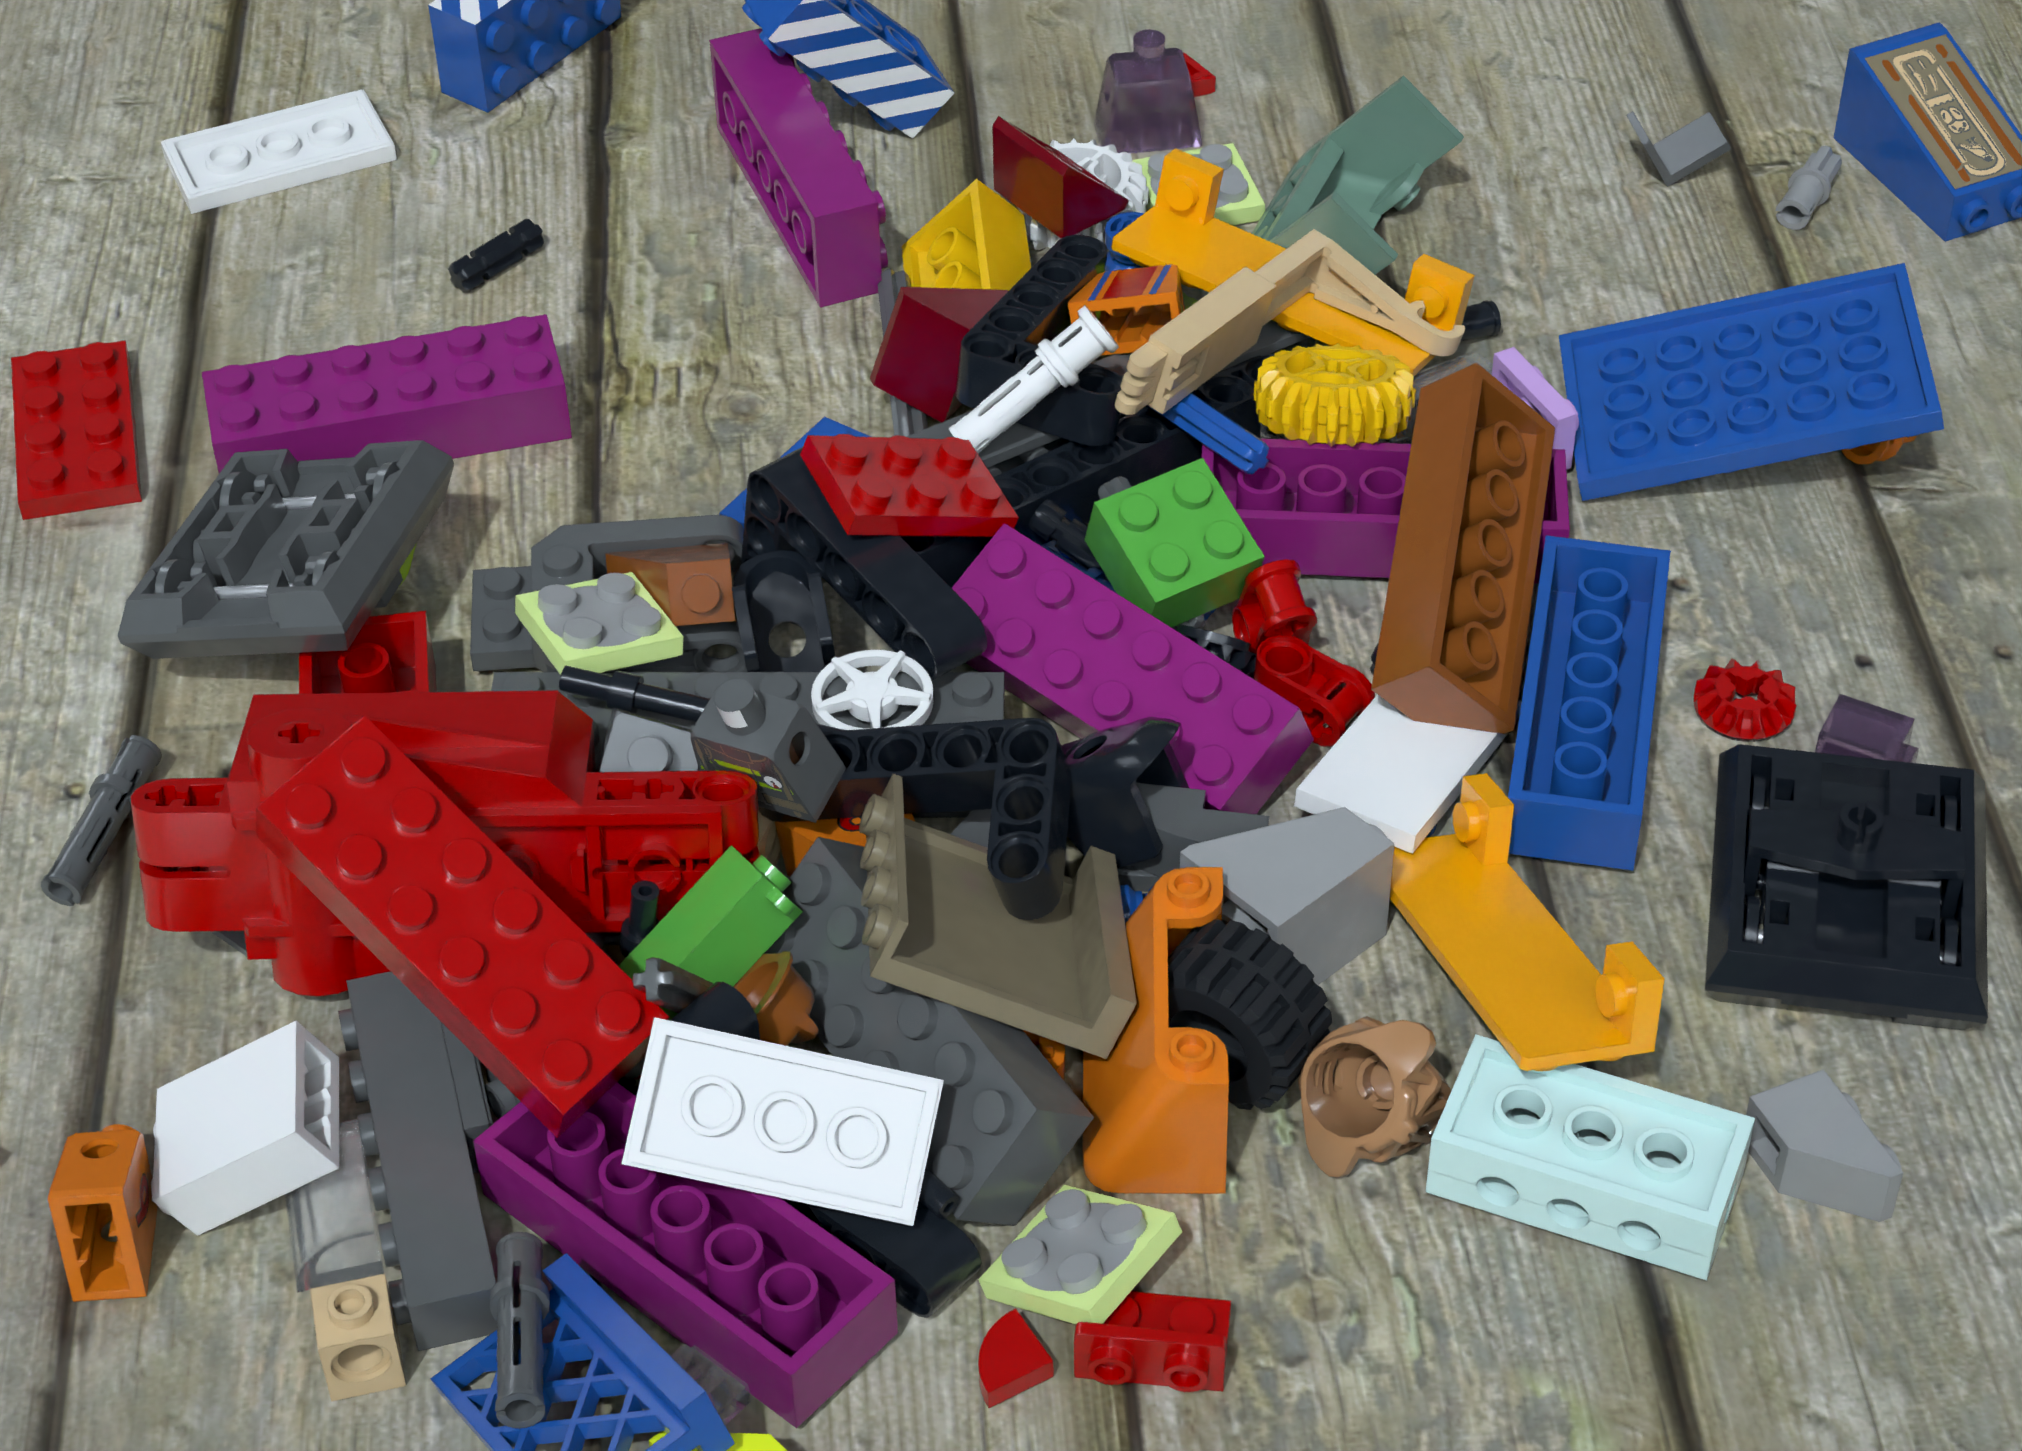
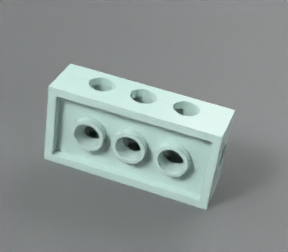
M1475 1034L1431 1138L1426 1192L1707 1281L1744 1173L1755 1118L1577 1064L1558 1066L1550 1071H1525L1518 1067L1499 1041Z

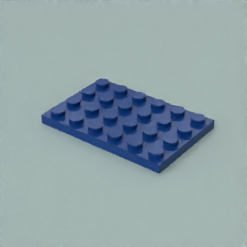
M1905 263L1559 335L1566 395L1578 412L1579 427L1575 435L1574 456L1582 501L1600 497H1611L1621 493L1661 485H1671L1681 481L1721 473H1732L1741 469L1782 461H1792L1802 457L1842 449H1853L1862 445L1902 437H1913L1944 429L1942 410Z

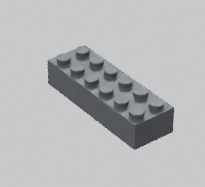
M817 837L789 878L792 883L783 891L803 912L764 954L781 953L783 951L792 953V966L811 986L814 992L815 1000L809 1017L819 1029L817 1036L832 1056L944 1080L926 1168L959 1196V1203L952 1212L957 1220L1015 1226L1093 1120V1115L1022 1029L870 977L869 946L862 944L863 930L868 918V908L861 905L862 892L867 880V871L860 868L864 847Z

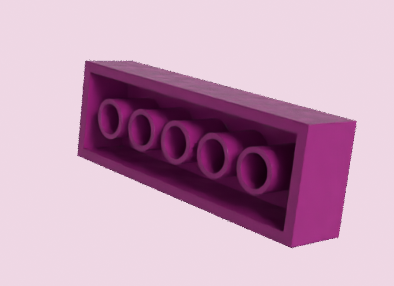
M762 28L709 40L717 129L819 307L878 293V283L882 281L881 269L888 267L887 251L879 231V224L886 222L884 203L880 193L877 190L871 191L868 187L861 162L859 160L853 161L849 156L843 133L840 130L834 131L830 125L829 114L824 102H816L806 73H799L797 71L794 58L788 52L783 57H780L762 42L759 37Z
M547 314L533 317L521 316L509 321L473 327L461 326L449 331L419 336H401L395 340L359 346L347 345L335 350L305 355H287L275 360L246 365H227L220 369L202 372L211 440L218 473L222 471L235 452L288 449L297 461L355 457L367 444L423 440L452 456V459L572 438L565 382Z
M1261 439L1269 447L1266 456L1269 462L1264 469L1259 468L1254 474H1245L1202 444V458L1207 463L1265 556L1262 565L1276 560L1289 559L1298 562L1302 575L1390 577L1411 444H1369L1360 442L1356 443L1353 447L1347 444H1335L1330 447L1326 443L1309 445L1306 440ZM1552 449L1534 584L1539 583L1546 535L1569 538L1570 522L1565 449Z
M1005 523L952 587L977 614L987 636L985 652L967 661L966 664L978 672H1004L1005 689L1079 738L1082 739L1100 730L1125 725L1147 717L1167 718L1181 723L1169 743L1188 787L1206 790L1205 809L1257 814L1314 740L1299 707Z
M618 1083L558 1138L522 1102H519L473 1140L483 1194L562 1254L567 1253L581 1268L795 1428H798L898 1333L895 1279L781 1198L621 1165L636 1096Z

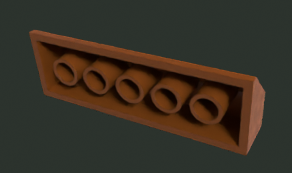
M1477 362L1420 388L1371 690L1413 721L1505 734L1513 731L1515 726L1555 427Z

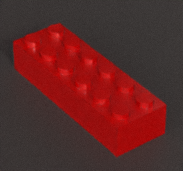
M365 715L256 806L257 838L556 1138L564 1133L645 1057L654 1017L665 1020L669 1019V1016L658 1005L647 1001L646 993L635 989L632 979Z

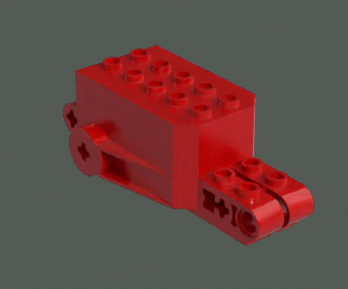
M558 690L253 694L228 778H170L155 780L140 786L131 795L137 853L141 859L139 861L146 921L152 927L162 931H244L247 960L272 959L274 981L284 990L297 995L307 996L339 994L348 990L347 980L390 972V970L257 838L256 806L364 715L584 933L621 932L622 923L629 917L632 886L639 881H650L658 886L657 919L661 921L731 845L752 864L759 857L757 847L759 842L758 792L754 779L740 772L724 770L596 772L593 719Z

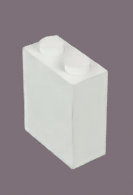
M294 1021L158 1088L156 1122L153 1127L155 1145L153 1179L151 1181L152 1201L157 1204L162 1212L174 1217L198 1236L339 1169V1057L298 1021Z

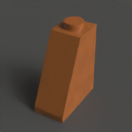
M728 543L605 553L607 574L633 572L675 626L735 621Z

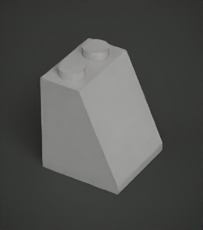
M1346 807L1192 844L1180 852V868L1223 867L1222 922L1226 925L1230 920L1244 923L1250 930L1254 931L1257 928L1269 934L1271 939L1279 945L1283 943L1294 952L1293 956L1301 964H1306L1314 974L1313 981L1317 985L1382 939L1387 933L1394 842L1388 839L1377 826L1366 823Z

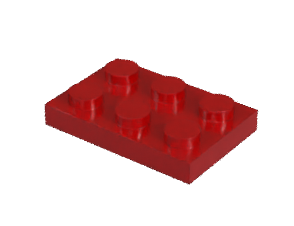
M838 434L836 436L808 435L800 453L805 465L847 535L993 537L1004 523L1014 529L1019 518L969 440L956 437H946L944 439L908 438L900 435L892 437H855L849 434Z

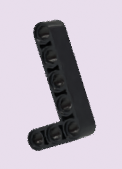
M1070 235L1058 240L963 337L960 346L955 390L956 398L962 404L975 409L984 399L1008 379L1016 375L1037 356L1035 352L1039 348L1037 344L1043 339L1052 341L1071 325L1068 301L1097 274L1105 272L1108 249L1101 240L1085 235ZM1091 363L1078 373L1080 381L1066 388L1060 385L1016 423L1083 445L1102 446L1110 444L1116 439L1120 412L1115 408L1114 404L1118 392L1122 390L1120 385L1123 377L1111 369Z
M803 447L749 474L741 564L754 556L769 551L790 550L798 552L816 571H820L822 578L895 652L903 651L905 656L918 662L927 671L931 681L985 652L987 636L977 614L900 536L847 535L801 458L800 453Z
M1017 718L823 732L844 763L846 770L818 820L862 817L870 797L873 794L882 796L892 774L899 775L903 781L904 814L991 809L987 865L1001 901L1010 915L1022 920L1039 919L1052 912L1059 904L1063 891L1072 778L1059 738L1050 723L1039 718ZM758 806L761 815L771 821H807Z
M715 982L670 1020L760 1040L759 1023L751 1004L737 989L725 982ZM782 1199L894 1278L896 1302L919 1317L928 1318L933 1315L981 1268L980 1254L970 1238L946 1218L939 1219L920 1201H918L914 1225L908 1226Z

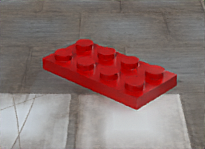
M126 340L111 343L96 342L84 347L51 352L36 351L24 356L11 357L17 496L22 519L27 520L142 502L131 366Z

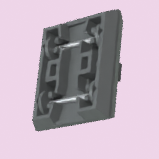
M423 440L367 444L355 457L297 461L288 449L235 452L126 600L118 632L120 643L152 659L347 651L375 608L386 607L403 581L399 569L446 497L454 468L452 456Z

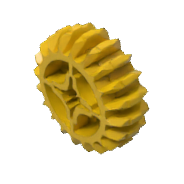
M1316 343L1314 347L1307 348L1296 346L1292 348V351L1281 350L1275 353L1274 356L1264 359L1262 366L1258 368L1257 381H1254L1256 413L1258 414L1259 422L1267 426L1269 431L1275 434H1285V437L1289 440L1302 439L1306 440L1309 445L1326 443L1330 447L1335 444H1347L1353 447L1356 443L1360 442L1374 444L1378 442L1379 438L1390 439L1395 437L1396 433L1407 429L1408 422L1411 421L1412 408H1415L1416 389L1413 388L1414 375L1410 373V367L1400 362L1398 358L1393 355H1383L1378 349L1368 351L1361 349L1359 345L1344 347L1338 343L1334 346H1322Z

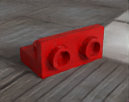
M1131 1291L1103 1324L1078 1322L1076 1324L1074 1334V1378L1094 1379L1107 1385L1137 1383L1169 1386L1182 1392H1195L1199 1390L1223 1392L1231 1300Z

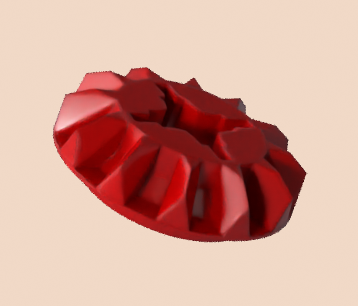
M1731 658L1725 668L1709 665L1704 678L1696 681L1693 698L1697 714L1709 727L1724 735L1739 739H1762L1782 732L1793 721L1797 706L1795 704V686L1783 682L1781 670L1765 672L1761 669L1758 660L1750 667L1740 665L1733 658ZM1735 692L1745 696L1741 699H1734ZM1751 693L1757 694V700L1746 695Z

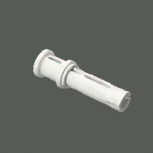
M1084 305L1078 310L1079 318L1052 341L1043 339L1037 344L1039 346L1035 350L1037 356L1016 375L1008 379L984 399L968 415L964 416L956 424H953L949 428L951 434L956 438L969 440L976 452L980 453L989 443L1009 429L1060 385L1065 388L1069 385H1075L1080 381L1078 373L1105 351L1115 352L1119 348L1118 344L1095 315Z

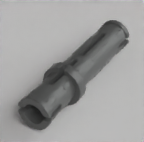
M132 735L129 739L126 737L107 773L95 778L89 790L90 802L71 831L69 838L48 874L41 881L42 891L51 900L67 906L80 903L85 889L107 854L126 818L133 816L131 795L137 788L146 784L154 768L162 758L160 749L149 739L137 735Z
M514 1232L502 1237L496 1245V1254H498L497 1283H495L490 1291V1312L493 1318L497 1320V1400L495 1402V1411L498 1421L505 1426L527 1428L540 1422L545 1415L543 1398V1319L549 1312L550 1292L546 1284L542 1282L543 1249L541 1240L527 1232ZM521 1293V1305L519 1307V1294ZM520 1322H521V1334H519ZM521 1349V1363L519 1364V1350Z

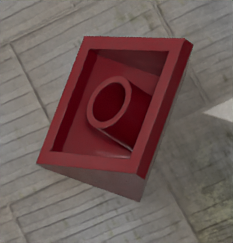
M999 116L993 123L994 190L1059 238L1075 235L1123 211L1129 202L1127 198L1059 150Z
M900 287L870 376L872 384L940 422L947 421L962 405L955 394L961 341L1008 290Z

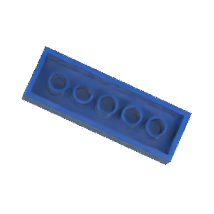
M1546 535L1508 798L1514 804L1509 854L1634 870L1643 814L1670 550Z

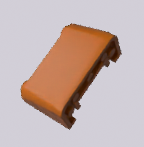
M1185 867L1163 874L1125 923L1137 1004L1107 1059L1083 1051V1104L1094 1117L1083 1132V1168L1085 1176L1089 1181L1103 1191L1113 1193L1226 1194L1229 1095L1227 1050L1225 1044L1217 1035L1205 1029L1169 1027L1168 956L1193 928L1202 927L1217 919L1222 921L1223 867Z

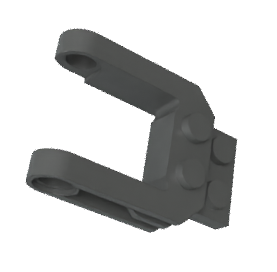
M724 515L562 525L531 547V566L473 570L470 642L473 672L536 667L543 672H558L515 614L516 595L539 591L548 585H569L599 579L602 575L607 574L605 553L704 545L712 540H722L733 546L729 551L731 573H733L741 565L743 526L737 520ZM738 621L676 626L684 636L683 655L608 671L747 672ZM716 644H727L737 649V652L727 658H714L707 655L705 650Z

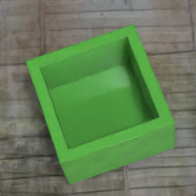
M1203 458L1094 502L1085 536L1086 544L1116 593L1171 628L1240 599L1245 585V578L1254 569L1262 566L1265 557Z

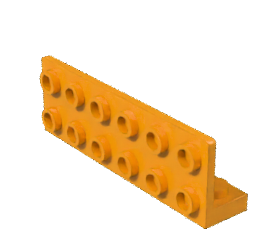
M1176 148L1164 156L1155 205L1116 234L1111 245L1113 251L1129 257L1133 263L1139 266L1178 265L1180 281L1183 285L1202 289L1209 293L1245 266L1256 272L1286 250L1282 246L1214 218L1224 169ZM1423 254L1413 263L1405 300L1409 303L1423 300L1426 308L1422 319L1440 330L1451 331L1454 325H1462L1475 275ZM1311 292L1306 293L1272 319L1285 330L1301 332L1326 343L1328 346H1334L1337 343L1344 347L1359 345L1364 350L1378 349L1383 355H1393L1400 362L1409 366L1410 373L1414 376L1436 356L1422 350L1391 330L1314 299L1315 294Z
M1487 773L1463 776L1460 802L1456 803L1453 809L1455 834L1426 837L1413 854L1394 847L1390 900L1520 1069L1525 1071H1550L1563 1065L1596 1060L1616 1061L1624 1056L1654 1052L1665 978L1633 941L1606 945L1603 974L1601 975L1508 864L1514 811L1512 801Z

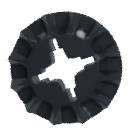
M1178 624L1177 632L1241 672L1248 674L1255 671L1256 654L1249 652L1250 643L1212 631Z

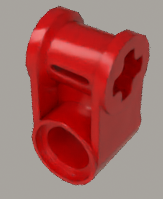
M1284 559L1266 563L1254 569L1245 578V585L1239 602L1232 612V625L1235 638L1251 644L1249 652L1256 654L1257 648L1262 641L1276 635H1291L1309 644V636L1313 627L1317 624V616L1314 609L1306 606L1298 583L1301 577V570L1298 562L1295 560Z
M1276 635L1262 641L1257 648L1254 680L1300 708L1315 744L1323 747L1334 746L1346 732L1345 726L1355 716H1359L1375 698V692L1371 690L1372 684L1364 674L1354 667L1343 665L1319 652L1299 638L1291 635ZM1342 683L1346 684L1344 688L1340 686ZM1325 723L1329 725L1327 728L1323 727Z

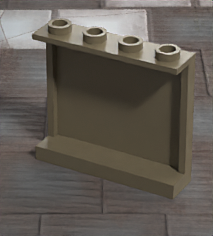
M892 774L882 796L873 794L868 800L859 826V832L866 835V844L860 861V868L867 871V880L862 892L861 905L868 908V918L863 930L862 944L869 946L870 977L1107 1059L1137 1004L1115 854L1090 846L1074 878L1064 876L1061 899L1055 909L1039 919H1018L1008 913L995 887L987 865L988 848L904 818L902 777Z

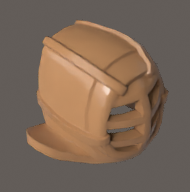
M1366 1016L1356 1020L1354 1023L1330 1032L1311 1051L1298 1079L1305 1137L1310 1156L1317 1166L1329 1177L1347 1176L1351 1173L1359 1158L1383 1163L1392 1157L1401 1156L1419 1147L1421 1144L1426 1146L1431 1142V1134L1438 1124L1451 1089L1444 1077L1428 1060L1434 1052L1436 1040L1433 1031L1424 1024L1407 1020H1398L1384 1024L1379 1020Z

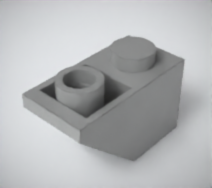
M1824 1069L1750 1096L1746 1115L1755 1118L1748 1152L1778 1193L1877 1222L1892 1218L1904 1173L1895 1152L1888 1145L1881 1144L1862 1120L1859 1108L1849 1094L1841 1092Z

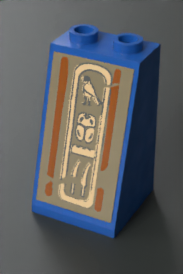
M1940 22L1849 49L1833 137L1945 242L2022 218V135L1951 34Z

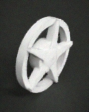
M863 650L844 655L840 658L835 656L831 659V663L818 674L811 692L812 709L818 723L844 730L923 725L932 711L934 702L933 684L929 674L918 662L905 656L903 651L897 653L887 650ZM864 666H882L877 672L863 673L856 669ZM901 670L914 678L922 691L898 686L894 680L898 672ZM838 676L848 684L846 691L822 701L826 688ZM899 705L918 706L906 719L890 726L881 727V721L891 717L897 711ZM849 710L855 718L870 722L871 728H858L844 724L830 714Z

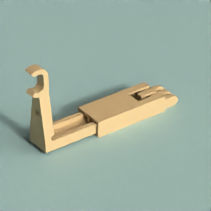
M1313 229L1256 272L1245 266L1150 335L1149 341L1130 355L1127 363L1128 371L1123 376L1120 385L1122 390L1118 392L1114 406L1120 413L1126 415L1136 414L1146 405L1164 414L1254 346L1258 341L1262 326L1308 292L1315 294L1314 299L1391 330L1422 350L1436 356H1450L1457 351L1465 331V326L1454 325L1451 331H1443L1422 319L1426 308L1423 300L1412 303L1407 302L1336 242Z

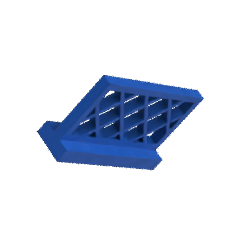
M567 1253L542 1270L552 1287L549 1291V1312L543 1319V1328L555 1319L559 1324L553 1341L543 1343V1398L545 1415L540 1422L527 1428L498 1427L500 1421H498L495 1411V1402L497 1400V1330L430 1378L440 1395L490 1451H535L537 1445L563 1442L560 1451H582L586 1439L612 1437L608 1451H629L635 1434L665 1431L667 1434L645 1451H692L695 1448L698 1451H726L735 1444L706 1391ZM520 1322L519 1334H521V1322ZM521 1349L519 1350V1364L521 1363ZM591 1360L586 1377L560 1380L567 1362ZM496 1371L490 1388L461 1391L462 1388L484 1372ZM626 1395L620 1413L594 1416L600 1398ZM577 1400L571 1419L546 1421L552 1403Z

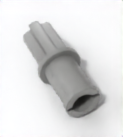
M1821 146L1817 153L1810 155L1804 167L1795 170L1789 178V190L1775 210L1779 211L1776 214V218L1784 227L1792 230L1804 228L1810 221L1815 208L1825 203L1830 196V183L1842 164L1841 156L1833 154L1831 147Z

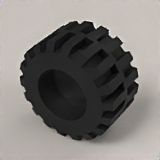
M1217 919L1202 927L1193 928L1168 956L1169 1027L1205 1029L1217 1035L1225 1044L1228 1054V1103H1232L1239 1109L1251 1110L1253 1106L1264 1109L1270 1107L1275 1101L1278 1102L1299 1077L1313 1048L1330 1033L1328 1028L1332 1024V1014L1324 1005L1328 999L1323 988L1315 984L1313 981L1314 974L1306 964H1301L1293 956L1294 952L1283 943L1279 945L1271 939L1269 934L1257 928L1253 931L1248 929L1244 923L1232 920L1226 925Z

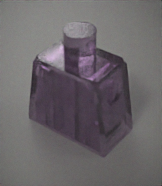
M1151 29L1139 31L1133 37V52L1114 53L1107 58L1094 119V126L1101 147L1113 144L1116 147L1117 153H1142L1173 150L1175 148L1202 147L1192 83L1183 52L1178 48L1165 49V36L1163 33Z

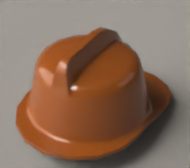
M789 951L763 954L733 986L747 999L755 1011L759 1023L760 1040L788 1046L790 1043L800 1044L815 1039L819 1033L818 1027L809 1017L815 1000L814 992L811 986L792 966L793 955Z

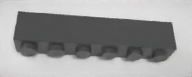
M391 971L347 980L351 1008L338 1011L346 1052L359 1049L361 1060L348 1062L355 1102L369 1101L371 1112L359 1114L357 1117L365 1156L379 1154L381 1166L367 1169L375 1210L389 1209L391 1215V1222L378 1224L386 1268L400 1265L402 1279L388 1282L396 1324L398 1326L412 1323L418 1351L488 1336L497 1330V1320L493 1318L490 1312V1291L495 1285L496 1280L441 1021Z

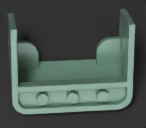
M1403 75L1315 143L1299 158L1287 174L1251 234L1287 249L1315 229L1336 242L1376 275L1394 262L1398 256V253L1374 231L1382 214L1392 207L1397 211L1405 208L1420 192L1421 187L1417 184V181L1424 169L1461 143L1464 136Z

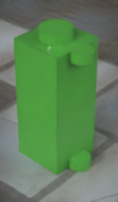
M731 845L623 960L619 967L633 979V973L645 972L646 959L653 957L661 958L712 983L719 981L734 986L803 912L783 893L792 882L762 854L752 864ZM659 1006L669 1016V1020L677 1015V1013Z

